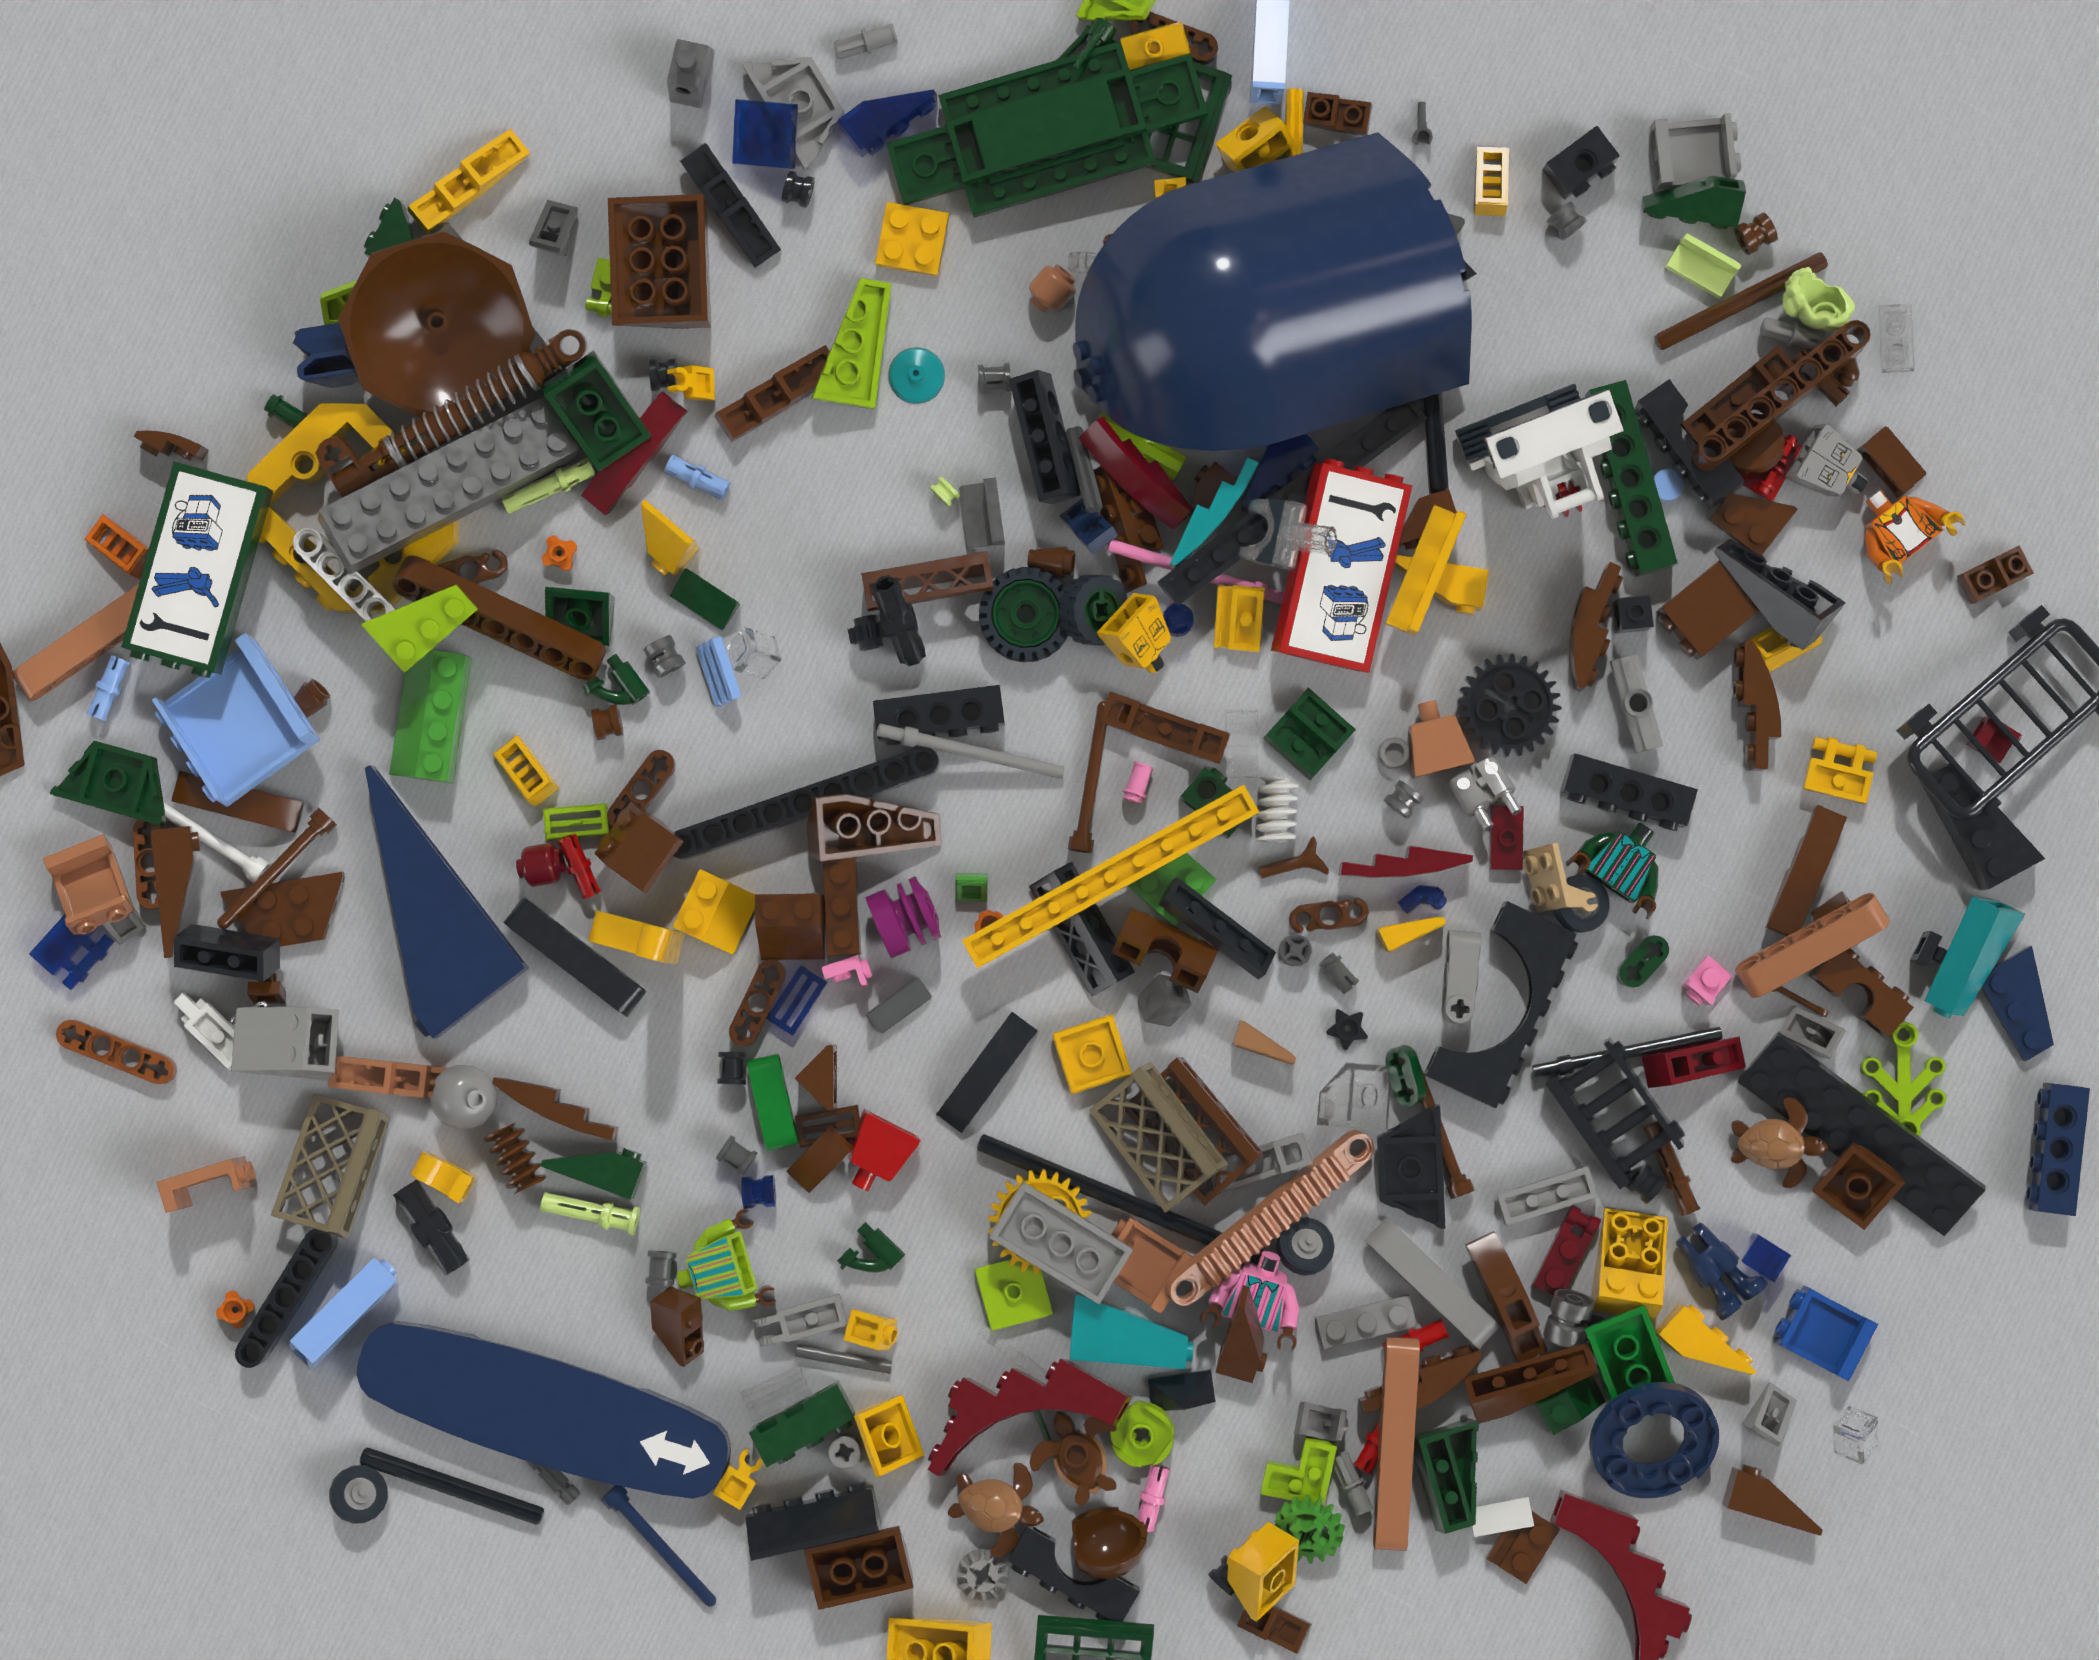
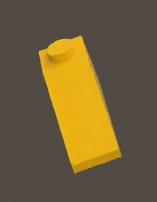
M1397 555L1394 567L1405 575L1412 557ZM1446 563L1434 596L1446 605L1456 607L1455 612L1474 615L1475 610L1480 611L1484 606L1489 570Z

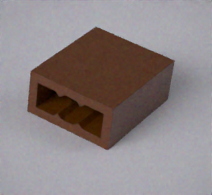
M1719 560L1659 608L1657 613L1660 615L1658 621L1668 633L1673 631L1681 640L1678 643L1681 650L1689 658L1694 656L1698 660L1755 615L1759 609Z

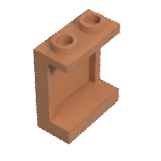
M104 834L43 858L45 867L51 874L66 916L64 919L66 926L74 935L91 933L97 926L107 922L121 921L127 917V914L135 912L115 852Z
M245 1156L232 1158L157 1181L165 1213L193 1206L188 1187L229 1175L234 1192L254 1187L252 1180L256 1179V1174L251 1161L247 1162Z
M1129 1216L1126 1222L1120 1219L1111 1235L1131 1246L1133 1252L1114 1280V1283L1162 1314L1170 1301L1165 1291L1167 1279L1193 1256ZM1181 1282L1177 1284L1175 1291L1177 1290Z

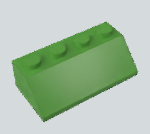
M430 650L404 673L389 775L453 784L472 658L464 654Z

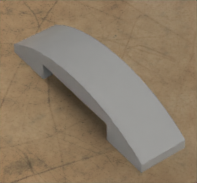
M1299 1133L1258 1146L1265 1156L1248 1168L1220 1194L1280 1173L1283 1174L1313 1164L1304 1134ZM1236 1154L1224 1157L1228 1165L1221 1171L1234 1172L1243 1162ZM1187 1172L1188 1175L1193 1179L1194 1172ZM1216 1174L1199 1187L1205 1195L1215 1188ZM1221 1175V1182L1229 1175ZM1193 1192L1190 1194L1193 1203L1200 1201Z

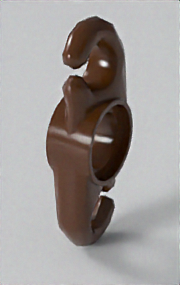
M496 549L492 552V556L500 562V566L496 570L488 568L487 561L490 558V554L486 552L480 556H463L441 563L438 566L461 576L460 569L462 565L466 562H473L476 564L478 572L470 581L478 584L501 577L507 570L508 561L504 553Z
M1355 898L1354 904L1361 910L1357 918H1352L1348 915V908L1352 904L1349 899L1342 902L1325 901L1303 904L1291 911L1289 923L1294 931L1302 933L1304 928L1298 924L1297 917L1301 913H1306L1310 917V922L1306 926V930L1309 932L1316 929L1333 930L1361 925L1367 919L1369 910L1366 902L1360 898ZM1326 906L1334 907L1338 912V919L1332 925H1326L1320 919V911Z

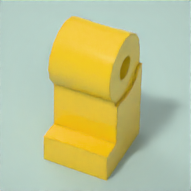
M423 1150L410 1173L419 1181L442 1192L457 1203L464 1202L477 1177L463 1168Z

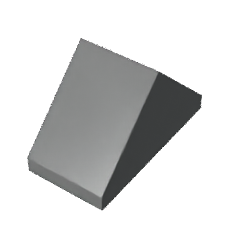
M1796 1006L1793 1007L1780 1030V1033L1792 1042L1820 1058L1831 1059L1846 1032L1844 1028Z
M1770 1382L1742 1424L1778 1447L1783 1440L1797 1400Z

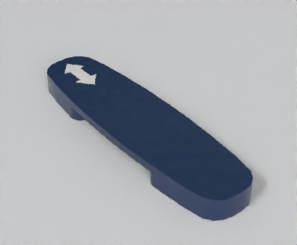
M395 1321L380 1326L368 1336L358 1360V1382L360 1388L369 1398L398 1413L469 1442L572 1475L660 1495L695 1499L707 1495L718 1485L730 1457L731 1442L726 1429L719 1421L690 1406L650 1389H639L603 1374L520 1348L480 1339V1337L474 1334L431 1325Z

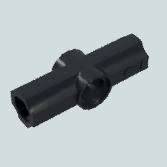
M890 575L879 577L871 586L873 596L880 610L879 615L887 639H891L900 664L908 666L919 664L926 657V652L918 632V623L911 603H907L898 577H891Z
M418 1180L406 1185L393 1195L412 1223L410 1227L413 1234L424 1248H428L445 1276L470 1260L462 1245L452 1233L453 1227L449 1219L439 1207H435Z

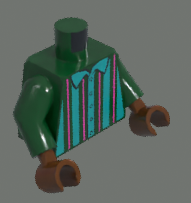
M1638 822L1630 836L1621 831L1614 833L1604 832L1586 840L1577 853L1566 861L1567 866L1572 862L1579 866V871L1576 873L1577 876L1584 872L1597 879L1602 885L1629 903L1637 901L1632 909L1634 914L1641 907L1647 911L1646 919H1649L1655 911L1659 867L1655 862L1657 855L1645 848L1654 831L1644 824Z

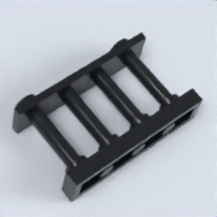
M1608 1037L1604 1040V1045L1608 1052L1569 1078L1565 1076L1561 1079L1558 1073H1555L1546 1079L1545 1085L1617 1187L1622 1189L1631 1182L1629 1173L1632 1172L1631 1168L1671 1141L1680 1150L1684 1147L1682 1138L1686 1135L1675 1119L1671 1122L1668 1120L1627 1062L1626 1058L1630 1055L1619 1040L1614 1043ZM1614 1062H1617L1627 1078L1587 1105L1585 1103L1580 1105L1573 1096L1576 1093L1575 1089ZM1635 1088L1646 1104L1606 1131L1604 1129L1598 1131L1592 1123V1120L1595 1119L1594 1115ZM1651 1115H1654L1664 1131L1625 1157L1621 1155L1617 1158L1610 1148L1614 1145L1613 1141Z

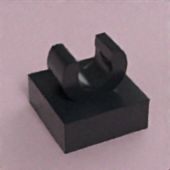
M1932 931L1923 932L1910 961L1921 966L1929 965L1931 960L1941 964L1947 953L1946 949L1938 946L1943 936Z

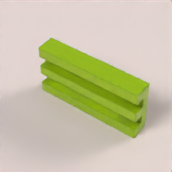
M608 804L543 809L545 841L563 839V837L572 833H576L577 838L607 835L610 832L607 818ZM601 812V817L551 821L550 815ZM602 824V829L563 833H552L551 828Z

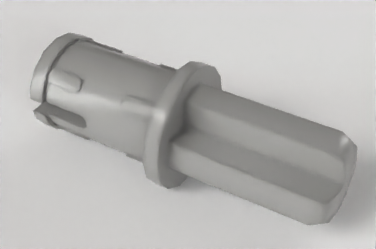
M891 23L866 32L865 29H862L860 34L836 40L834 42V49L837 57L843 59L864 52L872 54L871 50L893 43L896 44L898 40L894 26Z
M1767 317L1764 318L1760 327V334L1762 336L1785 342L1787 347L1796 345L1813 350L1820 344L1812 342L1811 339L1817 341L1825 340V333L1799 327L1797 322L1789 324Z
M1342 1451L1335 1454L1333 1466L1342 1484L1340 1490L1345 1491L1355 1517L1374 1509L1363 1487L1362 1482L1364 1479L1363 1477L1359 1478L1349 1453Z

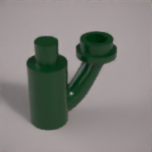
M617 654L611 656L607 663L613 670L610 675L622 690L621 692L603 688L602 686L605 682L603 679L600 680L598 676L582 685L585 691L583 694L586 697L592 694L617 705H634L650 694V690L628 661L623 663Z
M865 1222L857 1232L865 1239L862 1244L877 1259L857 1258L856 1256L859 1252L857 1250L854 1252L849 1248L837 1262L841 1265L840 1268L842 1270L847 1266L865 1272L878 1273L888 1269L891 1270L905 1256V1253L879 1228L874 1231Z

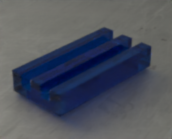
M800 965L766 1019L794 1036L828 982ZM804 974L808 977L782 1019L779 1020L776 1018V1015ZM812 983H818V986L791 1027L786 1023Z

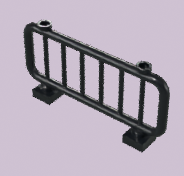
M2043 605L2029 613L2008 632L2016 642L2026 635L2030 640L1932 725L1929 721L1937 714V711L1930 704H1927L1896 730L1904 740L1913 734L1918 737L1908 749V766L1945 810L1956 818L1971 819L1982 811L1989 815L2002 804L1998 797L2093 712H2096L2099 716V691L2097 693L2094 692L2049 640L2059 631L2069 633L2098 666L2099 647L2073 620L2066 618L2055 619L2044 626L2042 621L2050 613ZM2043 645L2091 697L2074 713L2027 661ZM2021 664L2068 716L2053 732L2049 731L2004 680ZM1998 684L2001 685L2046 736L2030 752L2024 748L1982 700ZM1976 704L2024 756L2007 772L1959 720ZM1953 724L1960 729L2001 776L1985 792L1979 788L1937 740ZM1931 743L1979 796L1970 805L1960 806L1922 764L1920 760L1921 752Z

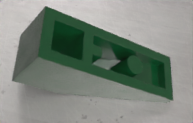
M623 1148L622 1152L612 1151L544 1159L541 1161L540 1167L631 1200L636 1194L647 1162L640 1160L641 1153Z

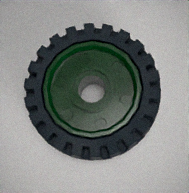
M1034 567L1013 568L996 577L993 581L994 590L984 592L979 607L980 627L989 645L1005 658L1024 663L1045 659L1060 649L1068 637L1065 633V628L1061 625V616L1059 615V602L1065 589L1063 584L1047 571L1045 572ZM1023 607H1030L1035 612V618L1029 623L1021 622L1017 617L1018 611Z

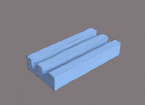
M722 637L712 638L702 645L695 647L715 707L726 705L740 698L741 693Z

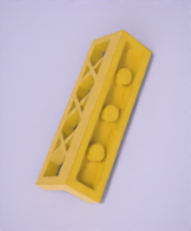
M1436 505L1433 506L1385 625L1412 636L1419 632L1467 513L1459 510L1453 513Z

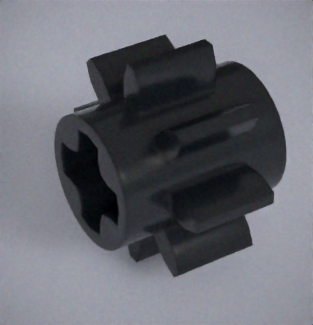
M867 615L853 619L854 628L847 629L850 644H859L860 651L883 647L882 639L886 636L881 621L878 622L877 615Z

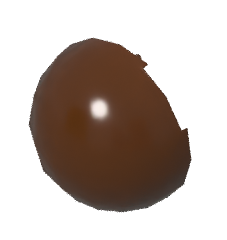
M1100 1507L1088 1510L1071 1521L1076 1567L1080 1571L1093 1578L1113 1579L1127 1574L1139 1564L1147 1545L1148 1532L1143 1521L1141 1522L1135 1516L1120 1511L1119 1507Z

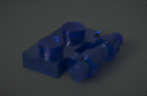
M64 914L29 955L52 975H57L62 968L68 971L69 975L62 983L72 990L79 981L84 982L89 976L88 971L98 960L102 961L109 954L107 950L114 943V940L107 934H104L98 942H95L91 935L99 928L98 926L91 933L74 935L66 926L64 920L66 916ZM83 946L89 952L77 964L71 958Z

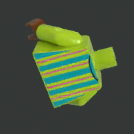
M746 1209L740 1210L733 1220L727 1218L706 1228L694 1243V1252L686 1256L688 1268L677 1273V1281L682 1289L694 1287L696 1296L700 1297L701 1300L708 1299L712 1305L728 1311L755 1307L756 1303L759 1302L765 1306H772L776 1302L775 1299L769 1301L762 1299V1294L765 1291H771L774 1288L770 1285H765L758 1290L741 1231L735 1232V1229L738 1227L740 1229H749L754 1223L752 1221L748 1225H742L739 1222V1216L749 1212Z

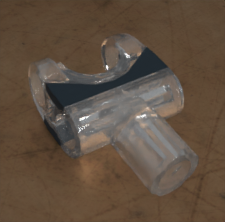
M1279 499L1251 500L1248 511L1263 515L1268 523V531L1261 542L1249 545V547H1240L1239 557L1270 568L1295 570L1299 551L1331 555L1337 544L1336 529L1334 526L1305 523L1308 506L1302 503Z

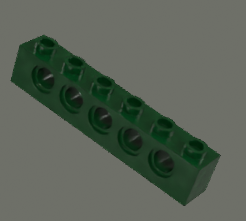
M1623 380L1590 389L1585 394V397L1602 390L1610 391L1624 430L1609 436L1611 446L1613 442H1621L1626 446V456H1617L1613 450L1601 453L1603 460L1599 461L1603 478L1609 480L1612 490L1608 491L1611 508L1613 510L1617 509L1620 521L1617 522L1619 537L1621 540H1626L1629 552L1625 553L1627 566L1630 571L1634 570L1636 577L1672 568L1678 562L1627 381ZM1621 473H1631L1635 477V486L1626 487L1623 485L1620 478ZM1636 502L1642 505L1644 509L1643 517L1636 518L1631 515L1629 511L1630 503ZM1639 533H1647L1651 536L1653 541L1651 548L1647 549L1640 546L1638 543Z

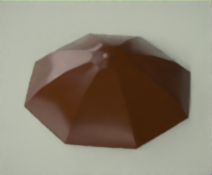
M445 231L371 253L338 318L363 390L420 418H423V412L432 413L434 405L443 406L444 399L450 401L453 399L456 402L455 392L460 393L467 399L466 385L478 392L476 379L482 380L488 386L487 372L492 373L499 379L498 365L502 366L509 373L508 360H514V355L516 356L520 352H528L535 338V332L512 265ZM479 383L480 388L483 389L484 386L481 383ZM468 389L470 396H472L473 393Z

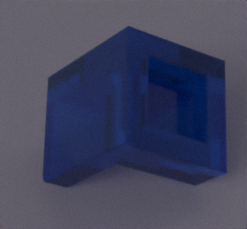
M1752 1233L1750 1239L1753 1242L1743 1256L1742 1263L1758 1272L1757 1274L1775 1283L1791 1255L1759 1234Z

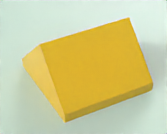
M903 1395L855 1412L854 1418L875 1477H880L924 1456Z

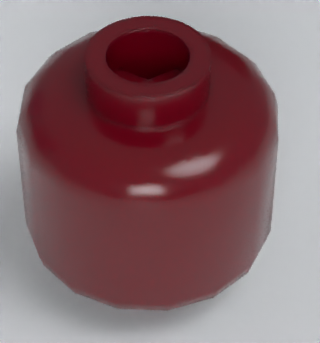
M543 843L525 847L522 850L521 859L516 860V869L519 878H525L531 887H537L558 882L561 874L566 872V863L560 848L557 849L552 843Z

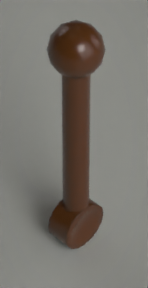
M1782 986L1772 991L1782 993L1822 1017L1826 1018L1829 1013L1827 1010Z

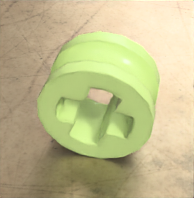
M941 476L938 478L936 485L929 487L947 507L952 505L951 500L953 498L958 499L960 497L959 493Z

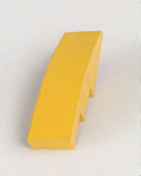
M510 128L462 160L457 169L434 183V188L408 205L407 211L428 235L505 177L530 155V151Z

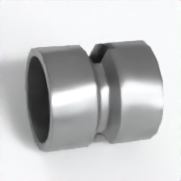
M1571 1289L1555 1290L1550 1311L1553 1314L1548 1315L1543 1332L1544 1337L1550 1342L1563 1347L1571 1348L1584 1344L1586 1338L1584 1328L1588 1327L1585 1322H1589L1591 1319L1595 1301L1579 1291Z

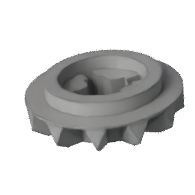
M976 1549L969 1552L962 1558L957 1569L959 1587L970 1599L984 1602L996 1598L1005 1589L1008 1581V1568L1002 1557L992 1556L989 1549ZM989 1563L988 1575L995 1582L984 1580L976 1587L977 1575L970 1568L981 1571Z

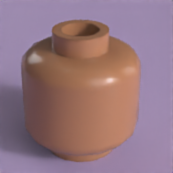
M1058 264L1055 267L1045 266L1029 285V290L1033 295L1030 301L1042 312H1045L1047 309L1059 312L1074 296L1076 289L1073 284L1076 280Z

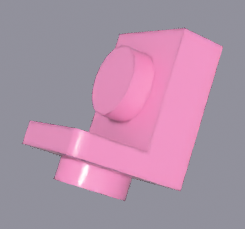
M859 955L821 967L824 978L832 977L834 983L852 977L850 971L856 969L861 987L869 985L867 978L872 977L867 959L861 960Z
M1706 955L1682 985L1688 989L1685 994L1699 1006L1702 1003L1712 1005L1715 1001L1714 998L1733 976L1709 955Z

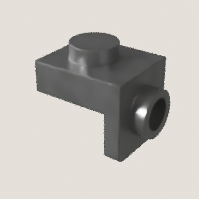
M1300 1402L1294 1434L1332 1442H1341L1348 1429L1347 1410Z

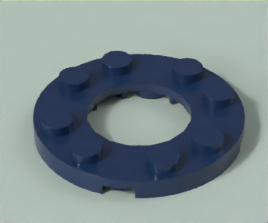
M1670 1382L1643 1383L1615 1397L1600 1412L1590 1433V1455L1598 1474L1615 1491L1635 1498L1664 1497L1681 1491L1683 1484L1695 1476L1699 1479L1709 1468L1719 1445V1427L1709 1404L1694 1390ZM1662 1413L1670 1415L1681 1422L1684 1428V1439L1679 1449L1670 1458L1659 1463L1644 1464L1635 1462L1625 1454L1623 1438L1627 1434L1628 1428L1638 1424L1644 1416H1654V1414Z

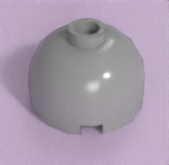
M455 1065L445 1069L436 1078L433 1095L431 1094L430 1097L433 1112L442 1123L456 1129H472L484 1124L492 1116L497 1105V1090L495 1085H493V1080L486 1072L468 1065Z

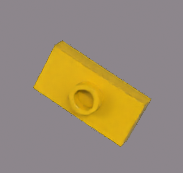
M1182 21L1120 39L1130 70L1191 52Z

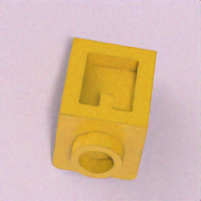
M851 1309L843 1340L877 1351L890 1350L898 1335L897 1319L882 1317L859 1309Z

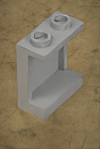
M1730 113L1723 114L1721 118L1668 123V119L1654 120L1650 126L1656 190L1677 187L1710 176L1735 179L1737 172L1741 171L1740 154L1735 153L1734 141H1737L1738 129L1736 122H1732Z

